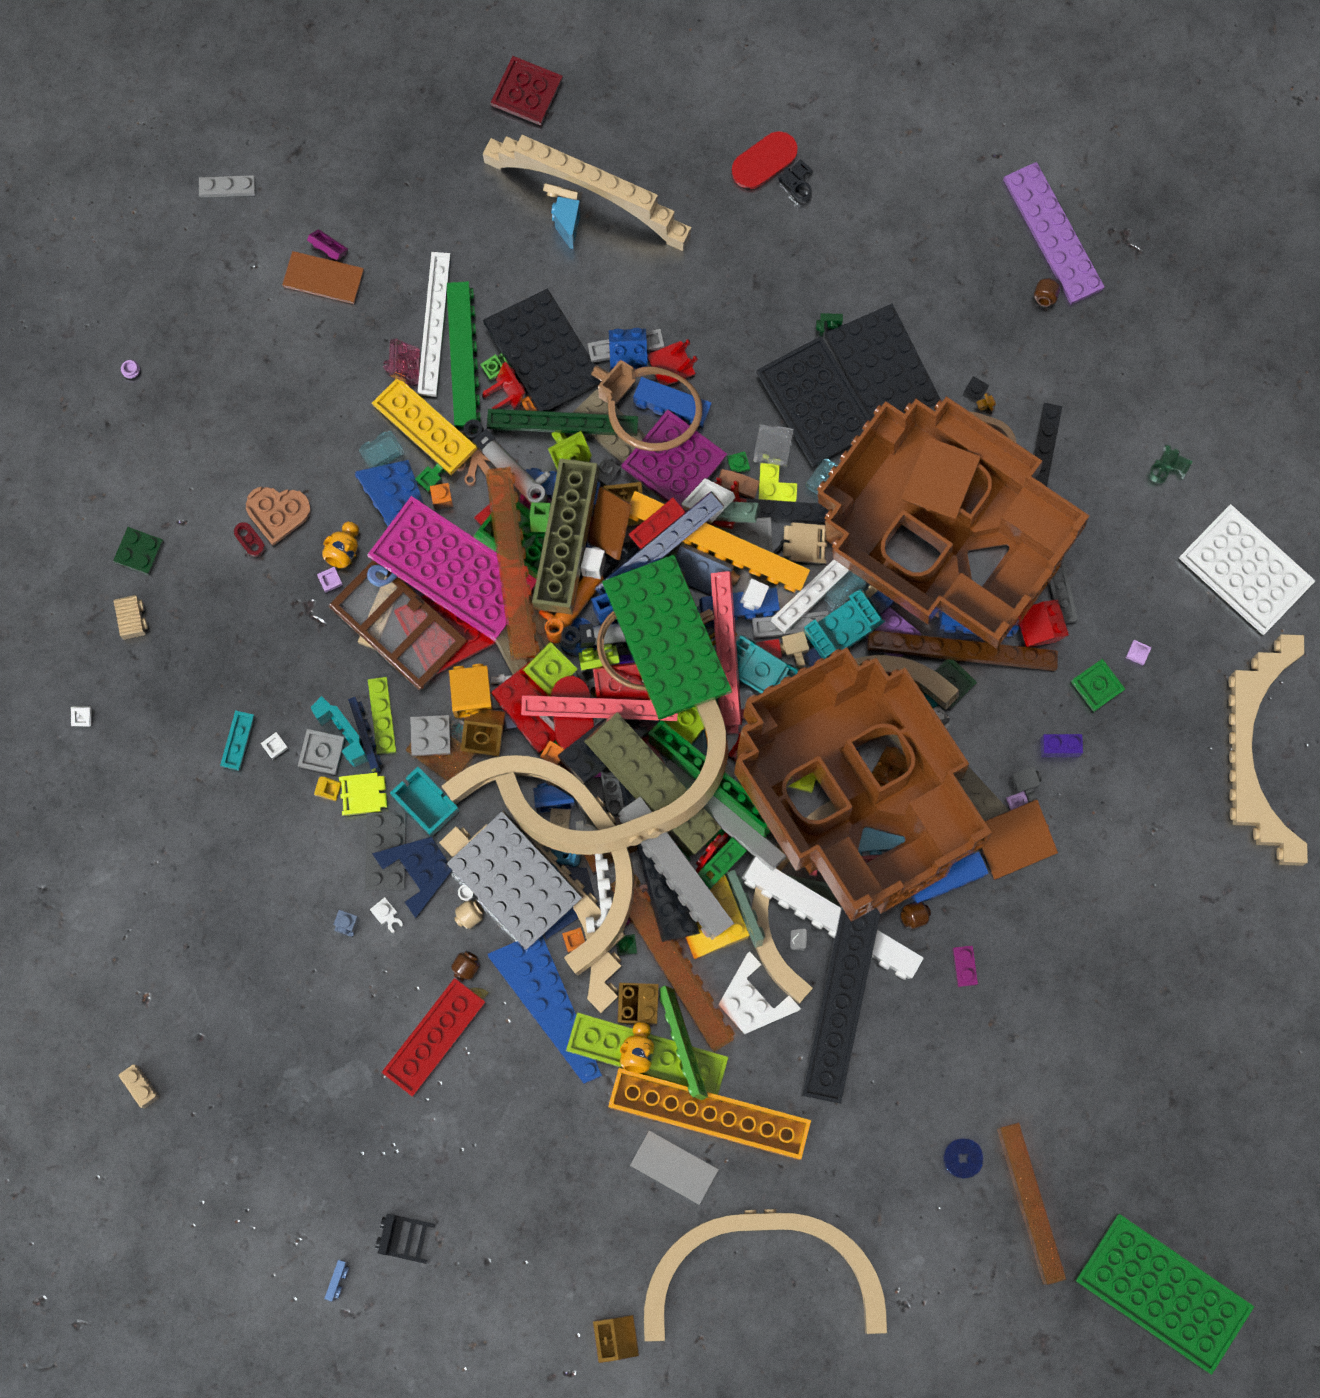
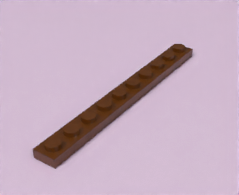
M875 630L868 635V651L1056 671L1058 667L1057 650L1002 644L996 649L989 643Z

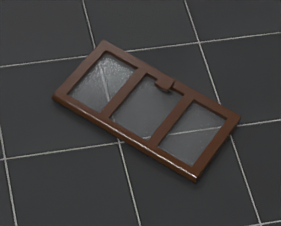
M372 560L328 607L420 691L467 643V640L400 578L396 577L391 583L383 587L371 584L367 578V572L371 566L380 565ZM388 570L387 576L383 573H377L376 577L380 580H386L392 572Z

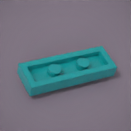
M235 710L220 764L221 767L240 771L255 715Z

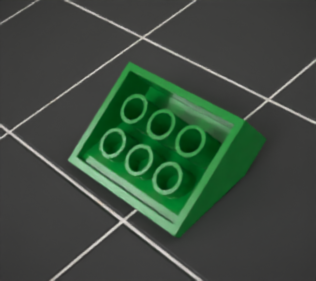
M507 493L478 529L474 538L537 579L546 532H531L530 510Z

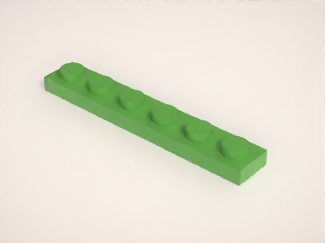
M663 986L659 988V999L666 1011L665 1018L672 1030L671 1037L676 1042L677 1056L682 1061V1072L688 1080V1091L694 1098L703 1100L708 1095L675 991L670 987Z

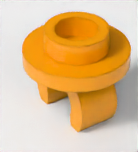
M985 393L986 399L977 401V406L980 411L987 408L993 411V406L996 405L994 397Z

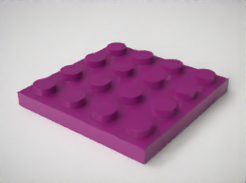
M667 410L642 441L647 443L671 441L681 436L690 426ZM696 431L686 442L669 450L646 451L635 448L621 465V468L668 502L674 498L682 507L681 503L705 478H710L727 457V453Z

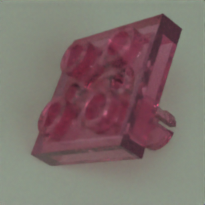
M396 338L391 339L389 360H385L383 363L389 365H384V370L389 372V376L412 386L418 385L420 349Z

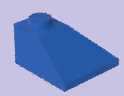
M543 783L538 784L537 788H533L537 814L551 812V808L575 809L574 798L556 787Z

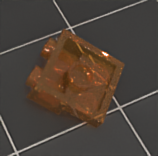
M886 746L872 771L880 787L907 772L908 766L905 755L901 754L900 750L896 747L890 748Z

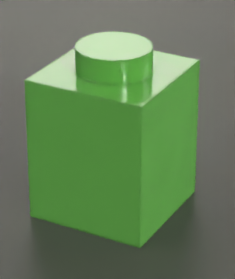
M531 502V532H546L551 507L550 503Z

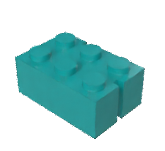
M417 767L405 778L409 785L406 786L402 781L390 794L430 837H433L459 812V809Z

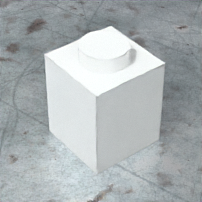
M586 547L580 567L582 576L601 579L606 562L604 550L597 547Z
M754 579L749 580L740 600L744 604L743 607L752 611L759 609L769 586Z

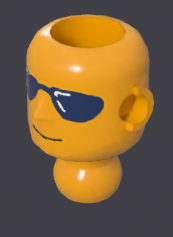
M345 522L342 525V531L334 532L325 539L322 556L331 566L346 568L351 564L353 557L356 556L358 542L354 537L359 534V527L355 523Z
M638 1022L632 1028L634 1035L627 1037L620 1047V1064L623 1069L629 1072L645 1073L651 1067L654 1043L648 1038L651 1033V1027L646 1023Z

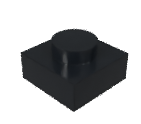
M973 376L963 394L975 401H979L983 398L989 385Z

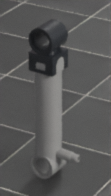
M472 419L467 421L464 425V432L482 455L486 456L530 504L531 502L547 503V494L541 485L547 480L550 473L546 471L534 480L496 441L495 437L487 429L484 430L478 420ZM473 429H479L476 434H470ZM535 493H541L538 499H533Z
M619 623L611 624L605 634L604 644L626 642ZM583 624L579 625L578 629L574 626H567L561 633L560 644L567 650L574 649L578 643L580 649L593 648L594 645H597V637L601 625ZM572 635L575 640L568 641L565 636Z

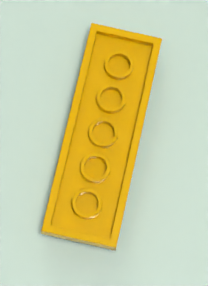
M399 377L372 402L377 410L450 475L477 450V447Z

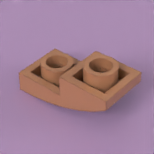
M724 469L720 471L719 478L722 479L721 487L731 491V485H734L733 481H738L739 494L748 499L755 498L760 481Z

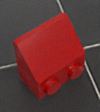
M1058 600L1034 604L1019 623L1026 647L1056 643L1069 636Z

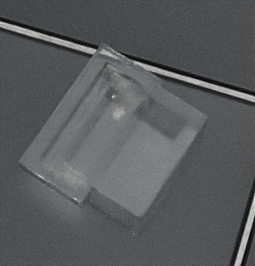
M760 424L753 461L786 467L794 429Z

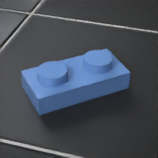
M338 1260L324 1299L329 1301H335V1298L339 1299L342 1291L340 1286L342 1278L346 1279L349 1272L348 1262Z

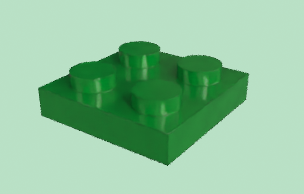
M1103 659L1071 681L1093 712L1125 690Z

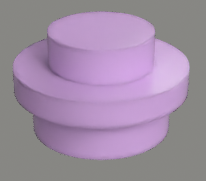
M127 360L122 364L121 372L124 377L132 379L138 376L140 366L134 360Z

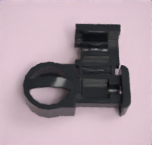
M801 159L791 170L787 167L784 170V174L778 176V182L783 181L791 189V194L799 202H806L812 197L811 186L804 181V176L807 173L812 175L813 170ZM800 187H807L809 189L808 195ZM796 191H798L803 197H799L796 194Z

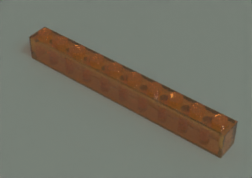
M511 467L488 469L486 481L511 661L533 659L536 657V653H539L538 641L534 640L536 624L532 622L531 615L534 614L533 604H529L531 588L526 582L528 567L524 566L523 559L526 558L525 547L521 546L523 531L522 528L519 529L518 521L521 520L520 511L516 510L518 494L513 488L515 474L514 472L511 473Z
M634 874V898L629 918L714 1053L733 1041L734 1038L732 1036L735 1033L729 1024L727 1026L722 1020L724 1015L721 1010L714 1008L711 1003L714 999L709 991L704 992L701 987L703 982L699 975L696 974L694 976L691 971L693 966L687 957L684 959L680 952L683 950L677 941L673 942V940L662 942L654 910L649 903L651 901L650 896L646 891L642 892L639 887L641 882L636 874ZM616 881L610 884V887L613 890L614 894Z

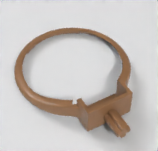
M622 360L610 372L599 366L594 367L591 375L602 381L598 385L599 398L608 403V415L611 426L615 433L627 444L646 451H664L683 444L696 432L702 418V402L693 385L682 376L658 367L633 369L632 366ZM650 374L667 375L679 380L690 390L695 400L696 412L692 424L681 436L663 443H647L631 437L623 430L616 417L615 405L636 382L635 378Z
M710 609L700 613L703 624L715 619ZM612 611L602 623L598 633L597 651L599 659L607 673L617 682L632 689L646 691L644 685L631 683L615 672L606 658L604 651L605 634L611 623L616 619L614 611Z

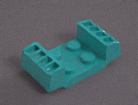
M859 589L849 596L850 600L819 622L815 619L804 627V633L821 658L826 659L830 657L831 653L837 649L850 648L886 622L864 590Z
M740 635L736 642L739 680L760 693H763L771 685L776 686L780 684L781 680L787 676H795L800 670L761 648L755 641L744 635Z
M321 696L311 706L312 712L320 725L323 726L332 719L339 731L341 729L344 730L342 734L350 745L341 752L351 765L357 767L368 762L360 736L339 708L330 705Z

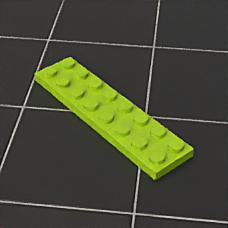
M577 1012L566 1052L622 1068L620 1064V1047L624 1040L629 1036H633L634 1033L632 1028ZM650 1034L648 1038L654 1043L652 1063L650 1069L641 1074L688 1087V1080L682 1072V1061L676 1053V1042ZM692 1046L706 1092L718 1095L728 1057Z

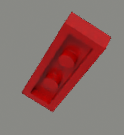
M672 498L628 535L642 549L683 515L685 511Z

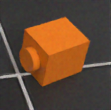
M449 483L430 486L434 510L453 507Z

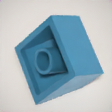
M557 197V202L552 205V221H555V228L568 247L573 249L580 219V201Z

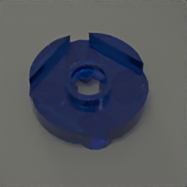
M962 1138L952 1141L944 1151L943 1162L945 1168L951 1175L957 1178L965 1179L975 1176L983 1166L982 1149L976 1142L970 1139ZM960 1153L962 1155H964L965 1153L968 1155V1157L966 1158L968 1160V1163L959 1162Z

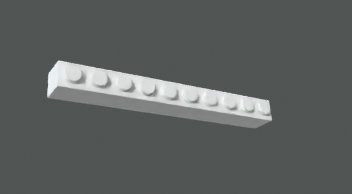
M757 857L752 859L742 876V879L745 880L744 884L752 889L757 887L762 890L761 894L765 897L777 899L780 906L785 909L792 908L795 910V915L802 919H810L813 926L819 929L825 928L829 931L828 934L835 938L841 909L839 906L776 868L773 871L770 870ZM877 930L872 958L878 960V964L887 970L891 968L896 971L895 975L903 980L913 978L923 957Z

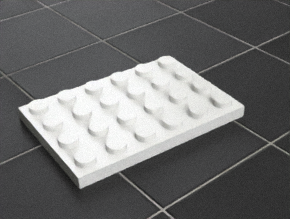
M1231 504L1179 557L1185 565L1262 635L1315 582L1310 575Z

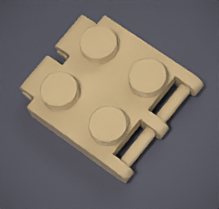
M794 522L790 526H784V540H790V543H783V557H789V561L826 564V526ZM820 530H822V542H820ZM820 547H821V559H819V549H820Z

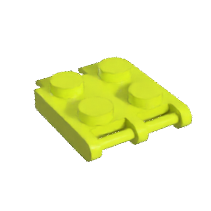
M377 773L339 777L342 785L340 797L343 799L344 809L342 816L381 812V808L387 807L386 793H379V791L386 790L384 776H378ZM345 781H347L348 793H346ZM347 798L349 799V810H347Z

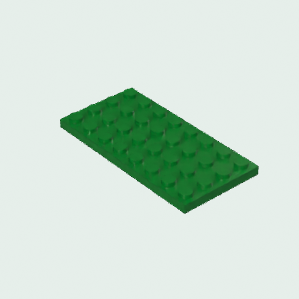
M674 555L602 581L604 590L658 720L732 693V689Z
M1117 1214L1075 1280L1210 1375L1215 1371L1255 1307L1120 1214Z

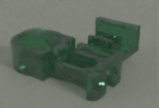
M1165 445L1161 459H1156L1149 473L1151 480L1156 483L1165 482L1171 468L1173 471H1180L1181 478L1184 479L1193 462L1179 456V450H1171V446ZM1156 468H1160L1158 474L1155 476L1153 474V470ZM1163 470H1165L1166 475L1164 477H1160Z

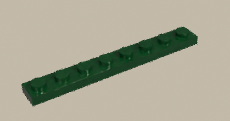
M488 409L487 429L578 433L581 431L583 434L617 435L611 426L609 415L503 409ZM616 415L623 430L630 436H637L638 416Z

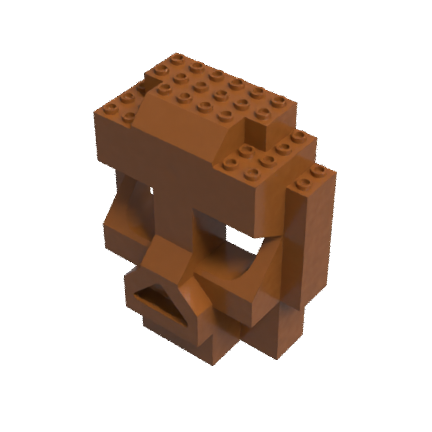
M947 396L943 401H938L934 410L915 399L913 403L910 402L904 409L905 414L885 401L883 405H879L876 408L873 419L871 421L868 420L864 424L862 434L860 436L857 435L853 439L850 450L844 451L841 455L839 465L837 467L833 466L828 474L830 477L827 481H822L817 488V491H819L817 495L818 503L829 510L824 519H826V539L834 548L832 551L833 559L926 624H929L934 616L939 618L942 612H944L997 649L1012 627L1019 625L1062 566L1064 556L1087 526L1089 515L1035 479L1041 470L1042 460ZM926 437L951 446L954 445L957 448L981 456L976 471L984 480L987 491L971 514L960 508L957 518L954 520L901 500ZM901 524L933 545L941 553L928 570L911 572L890 559L886 554L885 548ZM1008 545V552L984 585L980 586L974 582L971 576L968 552Z
M846 647L843 650H835L826 659L821 658L809 668L804 667L800 669L793 677H785L781 680L780 684L767 687L760 695L754 694L747 699L743 716L748 724L741 730L734 774L794 869L798 871L806 867L809 874L818 869L851 922L875 908L882 914L947 877L952 864L986 846L992 832L958 782V780L964 777L969 762L906 668L901 670L895 669L888 676L876 657L872 660H864L859 666ZM898 735L907 761V772L880 787L856 748L880 736ZM810 773L814 774L836 809L834 814L821 820H810L803 817L786 791L789 785ZM864 828H871L905 838V842L868 863H865L858 852Z

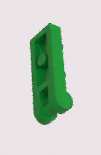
M732 837L705 865L698 875L709 890L716 885L747 850ZM709 871L715 875L712 879L706 875Z

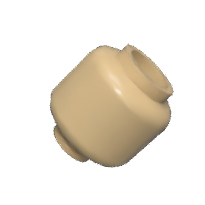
M476 900L465 901L455 909L456 917L454 919L460 927L464 926L470 929L483 920L484 909Z

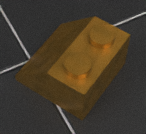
M486 709L465 717L461 751L499 756L505 712Z

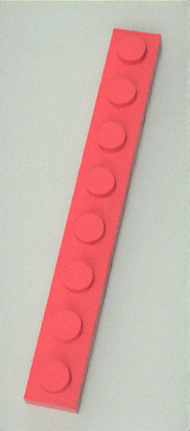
M730 571L711 573L716 654L732 689V693L720 697V711L725 726L742 725L732 576Z
M522 695L521 715L609 718L612 714L618 712L623 719L658 720L651 700ZM678 713L661 720L677 721Z

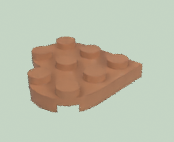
M258 487L252 490L247 497L246 511L249 517L272 546L302 525L311 514L310 503L301 491L284 490L279 493L274 488Z

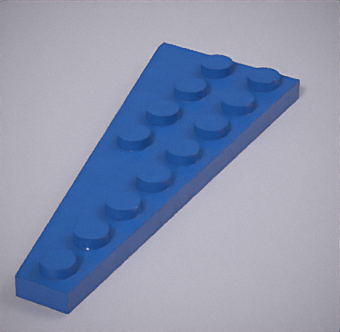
M409 460L355 472L356 479L360 481L363 490L372 499L373 505L379 510L387 526L391 524L411 496L424 504Z
M543 936L535 941L527 950L516 941L488 953L489 959L581 1081L585 1084L601 1077V1072L594 1059L566 1052L576 1013Z

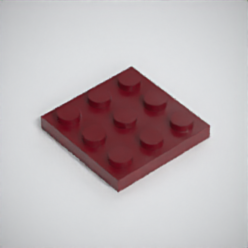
M512 56L490 102L491 106L541 126L563 80V76Z

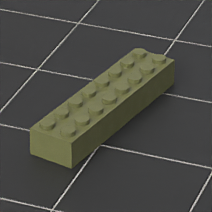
M561 458L559 460L532 601L535 610L573 615L581 573L580 567L585 552L600 472L597 463Z
M618 712L607 718L584 740L636 799L639 797L643 799L651 812L666 807L687 791L684 785ZM702 808L688 821L667 831V833L687 856L696 854L721 827Z

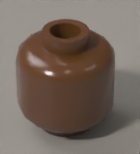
M1051 278L1040 280L1034 292V298L1037 303L1044 307L1055 304L1060 293L1059 284Z
M912 902L903 907L901 920L905 926L916 929L929 922L931 910L923 902Z
M465 951V953L460 952L451 966L454 977L460 981L473 979L480 968L479 958L469 951Z

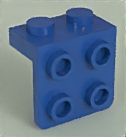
M618 328L609 330L610 371L620 360L632 366L633 369L648 367L646 329L633 328L623 330Z

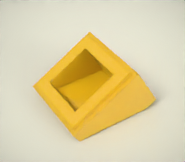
M319 777L314 795L336 801L341 782L327 777Z

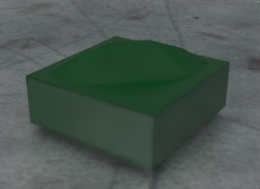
M635 934L626 935L616 944L618 956L637 954Z

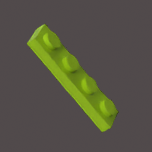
M387 677L368 679L377 754L397 753Z

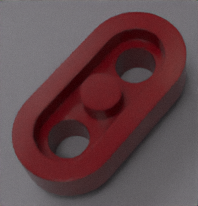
M246 522L237 524L234 528V535L246 552L252 557L262 555L265 545L252 526ZM243 531L248 532L246 536H242L241 533ZM258 545L259 548L257 550H252L253 546Z

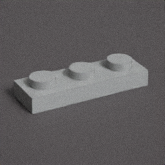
M255 176L199 177L200 198L255 196Z

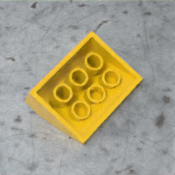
M711 871L706 874L710 879L715 876ZM725 875L710 891L734 924L711 940L710 937L707 938L703 934L702 926L697 921L700 934L686 937L694 959L749 938V933Z

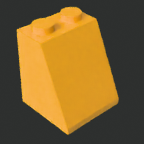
M474 664L471 668L456 666L453 667V670H449L452 710L455 719L465 718L486 709L493 710L487 666H484V664Z

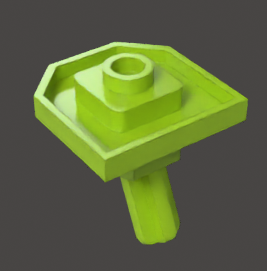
M581 431L566 438L564 433L552 432V436L557 444L548 448V451L557 471L560 458L583 462L590 461L592 454Z

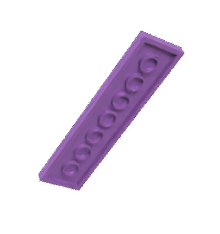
M1035 162L1004 176L1003 180L1069 303L1072 305L1104 290L1105 287L1038 163Z

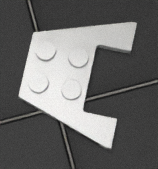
M751 952L747 953L718 1004L744 1035L801 1009L790 996L783 1000L776 1008H772L747 978L761 964Z

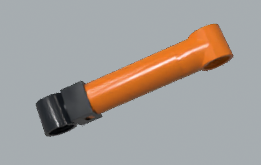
M613 557L606 559L601 579L582 577L578 584L573 615L564 613L553 615L548 611H539V614L548 620L545 624V632L550 642H560L563 629L572 625L596 592L595 586L612 573V569L618 566L619 560ZM553 629H559L556 633L551 632Z

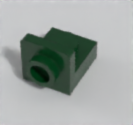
M821 313L820 319L816 320V331H819V336L823 337L824 327L835 329L842 326L843 314Z

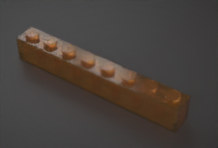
M1015 1123L998 1128L997 1131L1043 1285L1066 1280L1020 1124Z

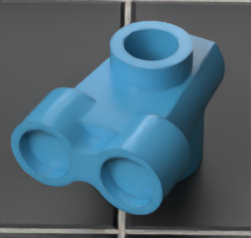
M551 848V852L558 858L556 862L559 865L576 867L580 864L581 854L566 853Z

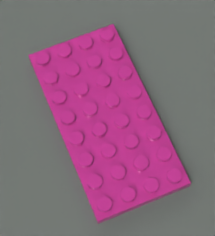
M412 496L368 553L369 558L493 641H496L532 591L537 580Z

